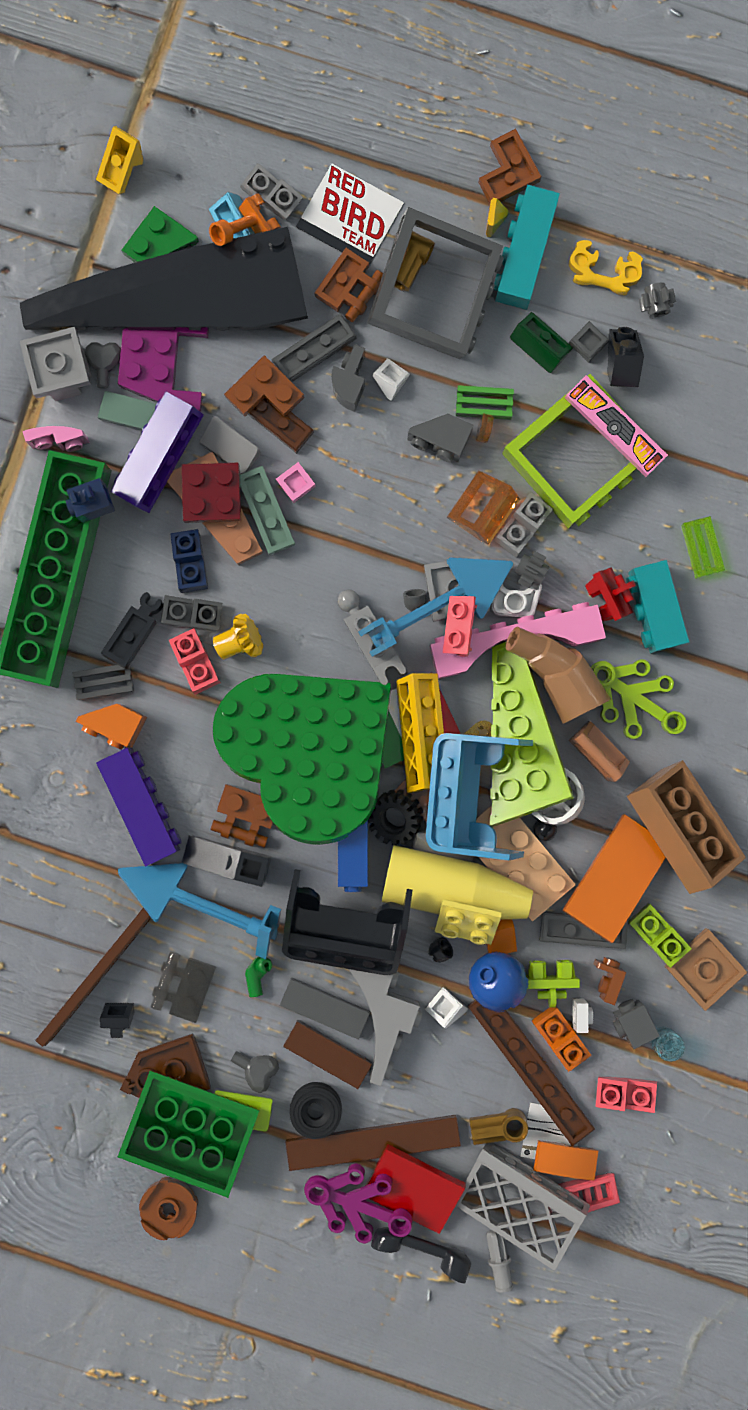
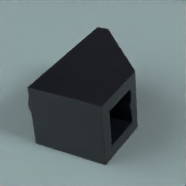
M629 327L609 329L607 374L610 386L639 387L644 353L637 330Z

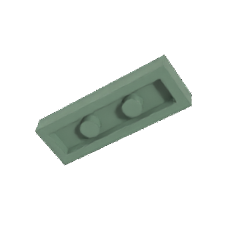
M263 465L240 474L241 489L269 556L294 546L295 542Z

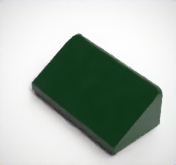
M533 312L518 323L510 335V339L548 373H552L573 349L569 343Z

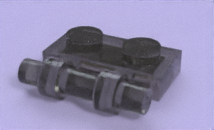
M170 952L167 961L162 964L160 971L163 973L158 986H155L152 996L154 998L150 1007L161 1011L164 1001L172 1002L169 1014L196 1023L216 966L189 958L184 968L178 965L181 955ZM173 976L181 978L177 992L169 990Z

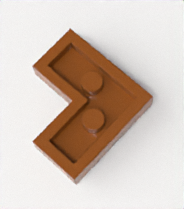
M516 128L491 141L490 147L501 167L480 177L478 182L489 204L493 198H497L502 202L525 190L527 184L533 186L541 181V175Z
M265 355L224 394L225 398L244 417L264 398L284 417L305 398L304 394Z

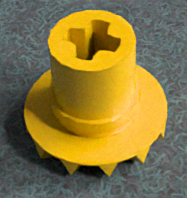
M247 614L236 615L233 619V627L230 630L213 637L215 650L223 660L245 652L254 658L261 655L263 649L262 636L259 634L254 620L250 619Z

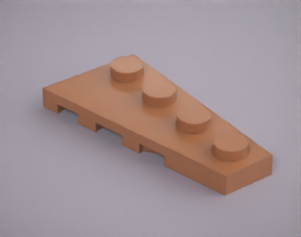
M212 451L188 464L218 463ZM182 467L173 470L167 483L182 499ZM242 509L241 521L202 522L238 565L263 553Z

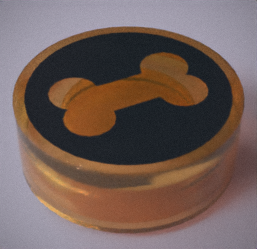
M482 413L476 433V441L488 442L493 426V415Z

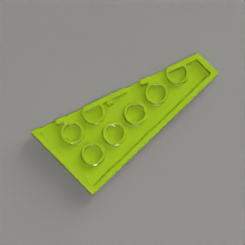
M506 642L492 647L493 699H491V710H493V725H491V737L533 740V746L505 744L502 760L495 765H491L492 788H490V799L492 800V815H490V826L492 827L574 798L532 670L528 666V661L506 650Z

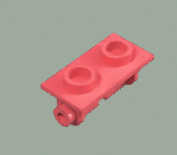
M475 596L449 597L443 653L468 657L469 652L472 651V648H470L474 612L477 609Z

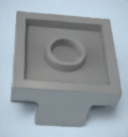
M75 327L20 341L33 396L36 399L50 395L55 401L79 396L82 395L80 387L91 384V369L85 355V349L80 343L78 331Z

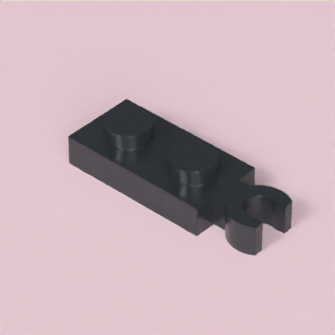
M148 592L141 596V606L139 609L133 606L129 608L101 652L102 656L126 670L157 623L152 618V615L159 613L163 608V602L160 599L156 601L154 606L147 605L151 598Z

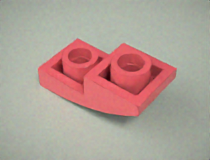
M195 628L169 640L177 661L182 667L191 690L195 695L221 683Z
M598 1077L596 1107L619 1111L631 1109L655 1113L657 1081Z

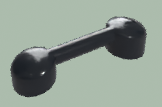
M388 1227L378 1228L375 1231L371 1243L373 1249L385 1253H394L399 1251L401 1245L442 1258L441 1270L453 1280L462 1284L466 1283L471 1268V1261L459 1249L445 1247L409 1234L404 1237H397L389 1231Z

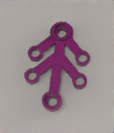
M354 1163L349 1166L346 1173L330 1179L321 1175H315L306 1181L304 1193L307 1200L313 1205L321 1206L328 1220V1228L334 1233H341L345 1229L346 1216L341 1212H337L332 1202L342 1205L355 1230V1238L360 1243H369L373 1236L372 1225L364 1222L360 1212L387 1222L389 1231L394 1236L404 1237L411 1231L412 1216L407 1210L399 1208L392 1211L365 1201L377 1195H387L390 1193L392 1179L387 1174H380L376 1177L374 1183L348 1193L337 1189L348 1184L358 1185L363 1182L365 1169L360 1164ZM358 1172L360 1176L356 1177L353 1176L351 1173ZM384 1182L388 1186L382 1187L378 1183ZM338 1220L342 1224L337 1225L333 1221ZM360 1231H366L369 1234L363 1235L360 1233Z

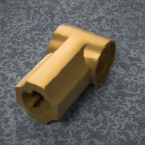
M412 231L394 285L395 288L409 292L421 266H425L435 246L434 241Z
M517 1108L508 1109L504 1113L469 1118L474 1145L506 1140L517 1143L524 1140L528 1134L526 1116ZM511 1120H518L522 1123V1126L518 1130H510L507 1124Z

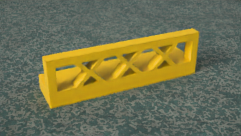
M412 673L396 680L407 793H416L430 789L433 744L438 736L444 734L438 673Z

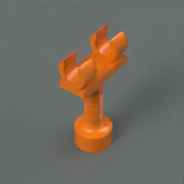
M257 193L247 197L238 208L244 216L243 218L230 223L224 219L213 222L209 227V234L216 245L222 246L232 241L233 234L251 227L256 234L278 229L281 226L275 217L268 221L264 219L259 211L261 209L259 205L265 204V201Z

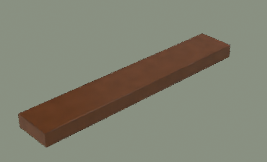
M144 907L35 1041L44 1047L55 1038L151 920Z
M476 1000L467 1005L571 1146H574L595 1130L594 1126L507 1010H503L505 1012L500 1013L484 1008Z
M456 1115L333 1132L321 1139L297 1137L286 1139L285 1141L289 1171L380 1158L387 1144L407 1154L461 1146Z

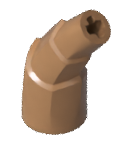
M515 627L511 631L506 641V650L528 661V666L544 680V687L562 724L611 700L579 651L573 648H566L546 635L535 634L520 627Z

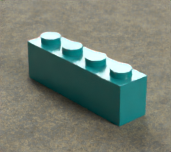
M527 184L525 195L519 194L514 210L520 212L518 220L511 221L507 238H511L512 242L510 248L504 247L502 253L504 257L502 264L505 267L503 274L497 273L493 290L497 291L495 302L525 310L528 309L560 193Z

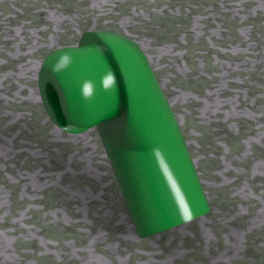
M255 958L245 971L250 998L263 995L261 979L272 969V961L269 958Z

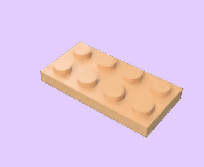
M492 805L476 818V822L490 825ZM517 818L493 827L497 834L496 848L524 851V857L510 861L485 857L479 858L487 868L533 890L528 916L533 922L576 884L521 818Z

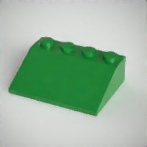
M150 1070L117 1157L229 1198L260 1110Z

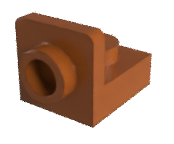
M604 957L603 961L595 959L593 964L597 968L608 972L607 976L603 975L599 982V997L604 1002L615 1006L626 972L619 967L620 962L608 957Z

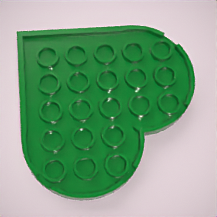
M263 674L249 678L231 689L217 708L213 720V739L216 749L231 771L246 780L261 783V799L265 811L271 821L284 835L298 842L312 845L338 842L347 838L350 833L361 825L363 826L375 808L379 791L391 683L383 685L381 682L286 674Z

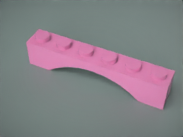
M589 602L573 605V611L562 613L561 608L545 612V617L534 619V615L518 618V624L507 626L506 622H500L490 625L489 631L480 633L478 628L472 629L470 644L472 651L469 652L468 657L443 653L445 636L435 638V643L430 645V651L435 672L438 673V679L465 673L485 651L507 641L509 634L515 627L523 628L535 634L546 635L551 639L562 641L572 647L601 641L606 636L598 605L589 606Z

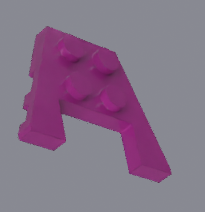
M176 327L175 330L123 329L118 375L119 387L156 402L163 397L165 392H168L201 412L203 399L201 392L174 390L179 336L208 338L209 327H201V330H189V327Z

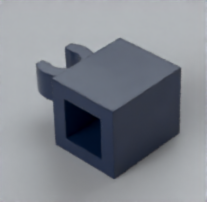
M100 478L67 489L70 498L66 500L67 508L71 516H76L82 523L115 511L107 486Z

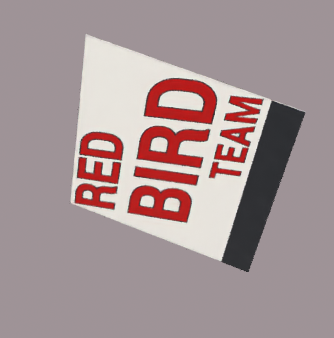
M331 164L297 223L296 228L340 252L348 248L370 264L404 202Z

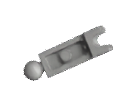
M342 591L338 596L337 603L343 611L350 613V616L343 620L379 682L383 685L388 683L385 672L389 668L396 669L401 676L407 674L405 666L392 646L373 657L371 656L370 651L375 649L376 646L368 633L360 636L358 631L376 621V618L368 605L362 609L359 608L360 598L355 591Z

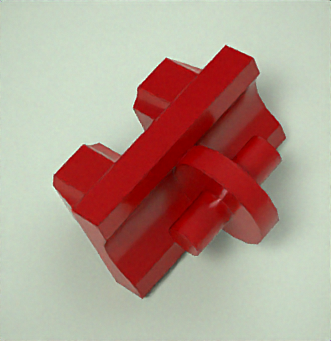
M612 567L593 574L594 578L585 587L592 598L602 594L606 604L598 608L603 622L612 619L617 621L634 613L629 604L630 601L634 600L629 590L636 586L634 580L626 583L622 574L615 575Z

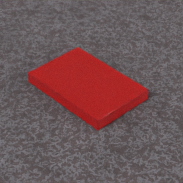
M387 1144L366 1185L374 1183L376 1177L380 1174L389 1175L392 1179L390 1193L387 1195H377L369 1199L392 1211L399 1208L407 1210L412 1216V1221L438 1234L442 1231L466 1186L465 1182ZM384 1182L378 1183L382 1187L388 1186Z

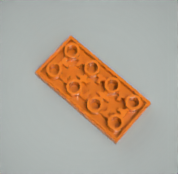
M622 815L562 910L609 943L615 941L666 858L649 830L627 815Z

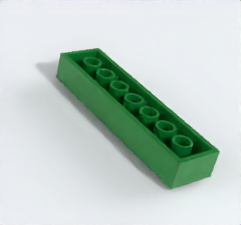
M52 450L48 452L0 645V675L59 688L100 517L82 523L76 516L72 517L66 505V500L70 499L67 489L98 478L108 488L112 470L104 462Z

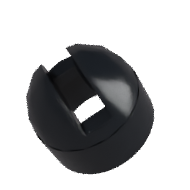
M537 820L533 827L535 836L543 841L553 839L557 833V826L552 825L546 835L542 836L541 833L546 828L547 823Z
M441 937L430 944L428 954L433 956V961L441 963L453 957V948L446 938Z

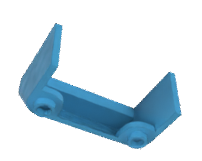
M444 733L436 738L433 744L426 841L431 849L438 852L508 861L524 857V851L496 848L497 834L494 828L489 824L476 822L481 765H495L499 763L504 755L505 744L533 746V740Z

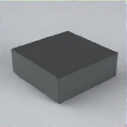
M589 321L569 341V344L589 363L609 342V339Z

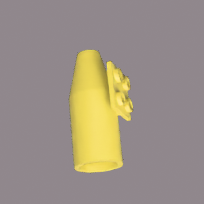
M393 845L381 902H395L403 905L406 890L412 889L411 909L439 915L435 927L436 933H440L447 938L458 937L467 939L479 945H491L500 920L528 918L533 890L479 863Z

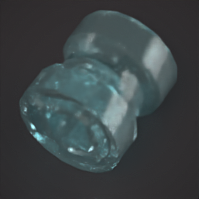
M657 1028L660 1037L650 1041L653 1051L665 1061L672 1062L680 1059L685 1050L683 1039L671 1028Z

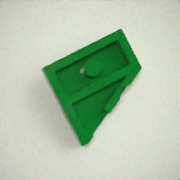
M154 206L121 251L123 255L133 262H139L176 252L190 244L194 246L199 240L195 234Z

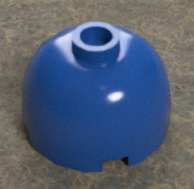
M501 952L486 953L477 959L471 967L469 974V989L473 998L484 1008L498 1013L505 1012L503 1010H507L510 1007L515 1008L526 996L529 985L523 964L513 956Z

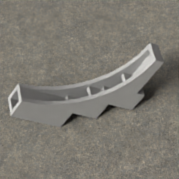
M348 969L364 992L372 1013L375 1030V1055L370 1073V1083L381 1086L384 1078L389 1079L394 1062L389 1061L392 1051L398 1052L403 1035L399 1034V1030L411 1034L413 1026L418 1028L423 1011L419 1010V1001L388 991L389 988H395L399 972L392 975H379Z

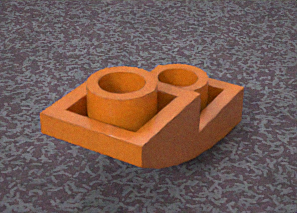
M549 1007L531 1020L568 1072L592 1056L557 1007Z
M538 1140L533 1170L557 1176L594 1181L599 1151L593 1148L568 1146L559 1142Z

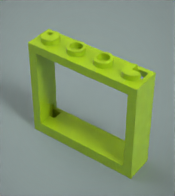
M591 374L587 375L622 410ZM564 395L505 446L502 454L541 499L553 508L552 511L569 529L575 523L579 527L590 518L591 515L588 511L595 505L599 509L612 498L609 493L616 487L622 490L633 480L631 474L637 468L630 462L573 512L521 453L573 408L565 399L566 395Z

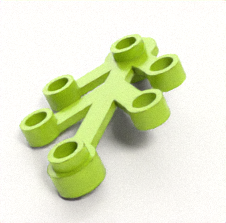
M640 659L633 664L614 667L606 661H599L591 666L596 676L599 670H603L606 673V679L599 681L611 698V700L602 704L603 709L600 712V717L605 723H613L619 717L618 710L613 706L611 689H613L621 696L626 721L624 735L627 738L637 739L642 734V727L638 723L635 705L660 721L662 729L668 734H679L685 729L686 718L682 713L677 711L668 713L641 695L654 691L661 693L669 692L674 686V681L670 676L663 675L656 680L627 685L618 679L633 674L637 677L647 675L650 672L648 661ZM638 663L645 665L644 673L637 671L636 666ZM662 679H666L669 682L667 689L661 688L660 681ZM608 709L614 712L612 720H608L605 717V712ZM670 718H674L677 722L676 727L673 729L668 726ZM631 725L637 727L638 732L635 736L630 735L628 732Z

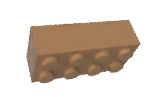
M683 760L661 769L627 795L632 806L689 894L713 888L746 858Z

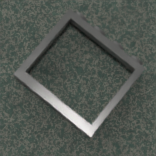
M408 207L402 215L367 324L457 359L463 358L467 353L470 354L476 342V338L473 337L476 326L480 327L485 316V310H482L485 299L489 300L494 289V283H491L494 272L498 273L504 257L500 255L503 245ZM414 226L488 255L459 343L385 314Z

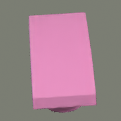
M46 426L22 431L26 443L33 449L36 448L38 450L47 449L53 445V442H56L63 451L73 452L83 448V444L90 443L87 435L82 430L72 427Z

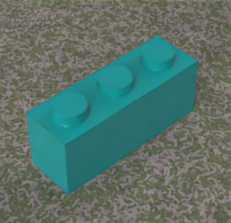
M667 560L633 568L629 571L626 583L633 580L636 583V586L629 590L631 594L634 593L636 604H634L636 619L642 622L644 631L641 632V638L644 647L649 648L650 653L689 643Z

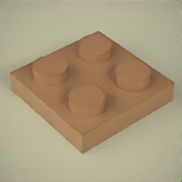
M707 928L688 944L692 949L671 968L667 964L664 966L704 1011L710 1008L748 973Z

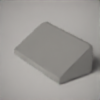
M216 416L212 418L199 441L225 462H238L240 473L242 474L248 472L261 454L257 446Z

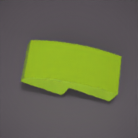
M649 903L628 921L630 926L670 968L692 949Z

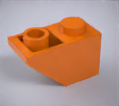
M114 704L78 716L75 722L83 725L82 731L94 737H97L98 734L108 737V744L122 750L124 746L133 747L147 717L124 705Z

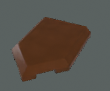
M192 1033L138 1052L120 1088L121 1091L140 1098L149 1071L152 1070L204 1090L211 1089L210 1080L194 1034Z

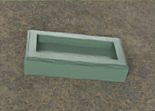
M105 391L98 419L142 431L155 412L156 404Z

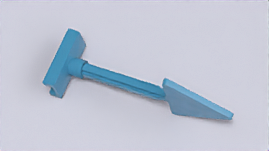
M449 558L447 559V564L458 582L457 587L394 622L392 620L385 622L382 617L358 631L360 636L368 633L376 646L375 649L370 651L373 657L396 644L395 637L399 635L400 631L447 606L450 596H475L477 609H475L474 613L478 619H482L513 566V562Z
M183 863L118 869L119 876L154 922L159 921L169 901L174 900L246 930V933L257 937L255 955L264 959L267 958L270 939L276 940L281 915L280 908L270 905L263 920L255 917L249 918L181 890L177 887L187 870V865Z

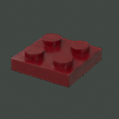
M238 462L181 464L184 523L241 521L240 465Z

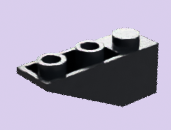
M189 835L182 863L236 881L262 887L266 881L272 856Z

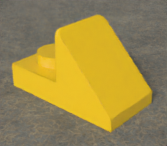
M113 126L96 180L118 194L124 193L133 167L143 164L140 141L117 126Z

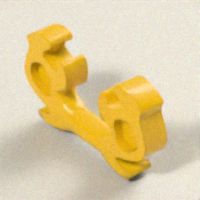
M588 240L578 241L568 263L570 269L577 274L574 275V283L578 285H595L610 289L619 295H627L630 290L628 287L637 284L640 280L643 258L638 253L629 252L627 256L629 262H623V258L620 256L615 265V273L619 274V276L608 277L596 274L589 268L595 266L599 256L598 250L594 254L587 251L591 248L592 242Z

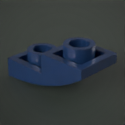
M194 529L170 533L180 593L208 589L199 530Z

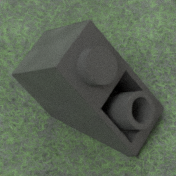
M445 414L410 427L407 440L411 441L410 444L419 450L426 451V449L436 452V456L443 461L452 462L454 460L459 462L474 425L453 415Z

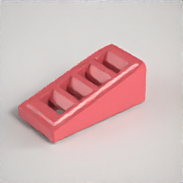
M613 1173L597 1175L594 1181L577 1179L558 1184L579 1197L578 1191L582 1190L584 1201L590 1204L588 1212L620 1203ZM605 1183L606 1198H603L600 1184ZM590 1187L594 1189L596 1200H592Z

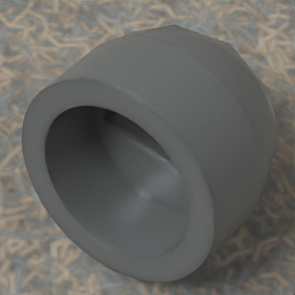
M422 589L405 591L403 593L405 607L410 611H414L415 607L419 608L425 605L426 592Z

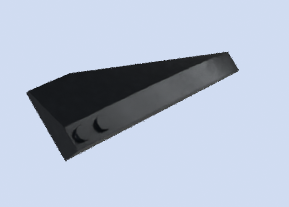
M288 227L233 238L231 242L222 246L210 243L149 258L69 283L20 302L22 322L25 330H61L62 327H75L77 330H87V327H102L103 330H115V327H128V330H175L176 327H189V330H201V327H217V330H229V327H242L243 330H258L308 319Z

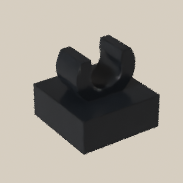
M105 1003L100 1016V1028H110L111 1038H123V1030L130 1028L135 1013L134 1003Z

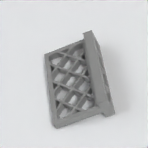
M486 1143L465 1181V1190L456 1204V1207L554 1271L558 1267L580 1225L585 1220L590 1208V1204L543 1174L534 1171L532 1167L494 1143ZM482 1164L493 1171L495 1181L481 1183L478 1170ZM475 1179L476 1185L470 1186L472 1181ZM514 1184L518 1187L521 1197L507 1200L502 1185ZM497 1186L501 1201L487 1204L483 1189ZM478 1190L482 1205L473 1207L463 1200L466 1192ZM539 1200L542 1202L546 1214L532 1216L528 1201ZM523 1203L527 1217L512 1220L508 1205ZM503 1207L507 1221L497 1223L491 1218L489 1209ZM564 1216L574 1223L570 1231L558 1233L554 1218ZM548 1219L553 1234L538 1237L534 1222ZM529 1223L533 1238L523 1240L517 1236L515 1226ZM565 1238L563 1244L561 1245L560 1239ZM555 1240L558 1253L554 1259L543 1253L540 1243Z

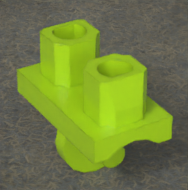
M556 960V975H546L545 961H529L528 975H526L529 984L527 989H547L537 991V999H548L549 1007H556L557 999H567L566 990H556V988H580V979L575 975L574 965L571 960Z

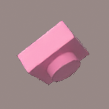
M299 462L276 478L277 483L293 503L316 487Z

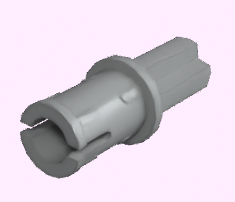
M493 1230L488 1231L486 1234L490 1253L488 1263L493 1270L495 1290L500 1293L511 1291L514 1287L509 1267L511 1257L507 1255L505 1240Z

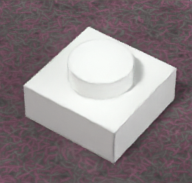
M572 998V1027L576 1033H588V1024H593V1009L588 1007V1003L584 998Z

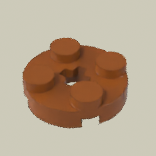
M164 1177L160 1181L154 1182L145 1191L139 1204L142 1227L150 1236L158 1240L183 1237L192 1228L197 1217L198 1198L189 1185L178 1179ZM162 1204H173V1209L176 1213L164 1215Z

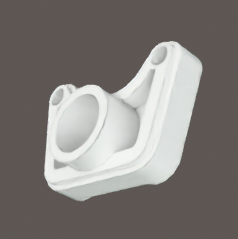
M532 583L530 588L524 591L506 589L502 584L491 603L493 614L516 618L534 615L542 585L540 584L539 586Z

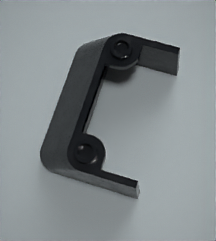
M295 869L286 908L282 953L293 960L379 975L395 974L398 971L408 930L413 890H406L403 905L388 902L378 908L377 914L320 904V895L314 889L299 887L301 870Z

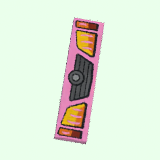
M587 375L566 394L565 399L645 477L668 456Z

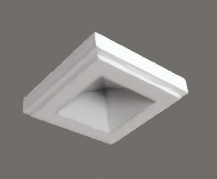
M388 358L373 374L374 379L390 401L393 400L410 376V373Z
M444 987L425 1008L444 1028L449 1027L469 1009Z

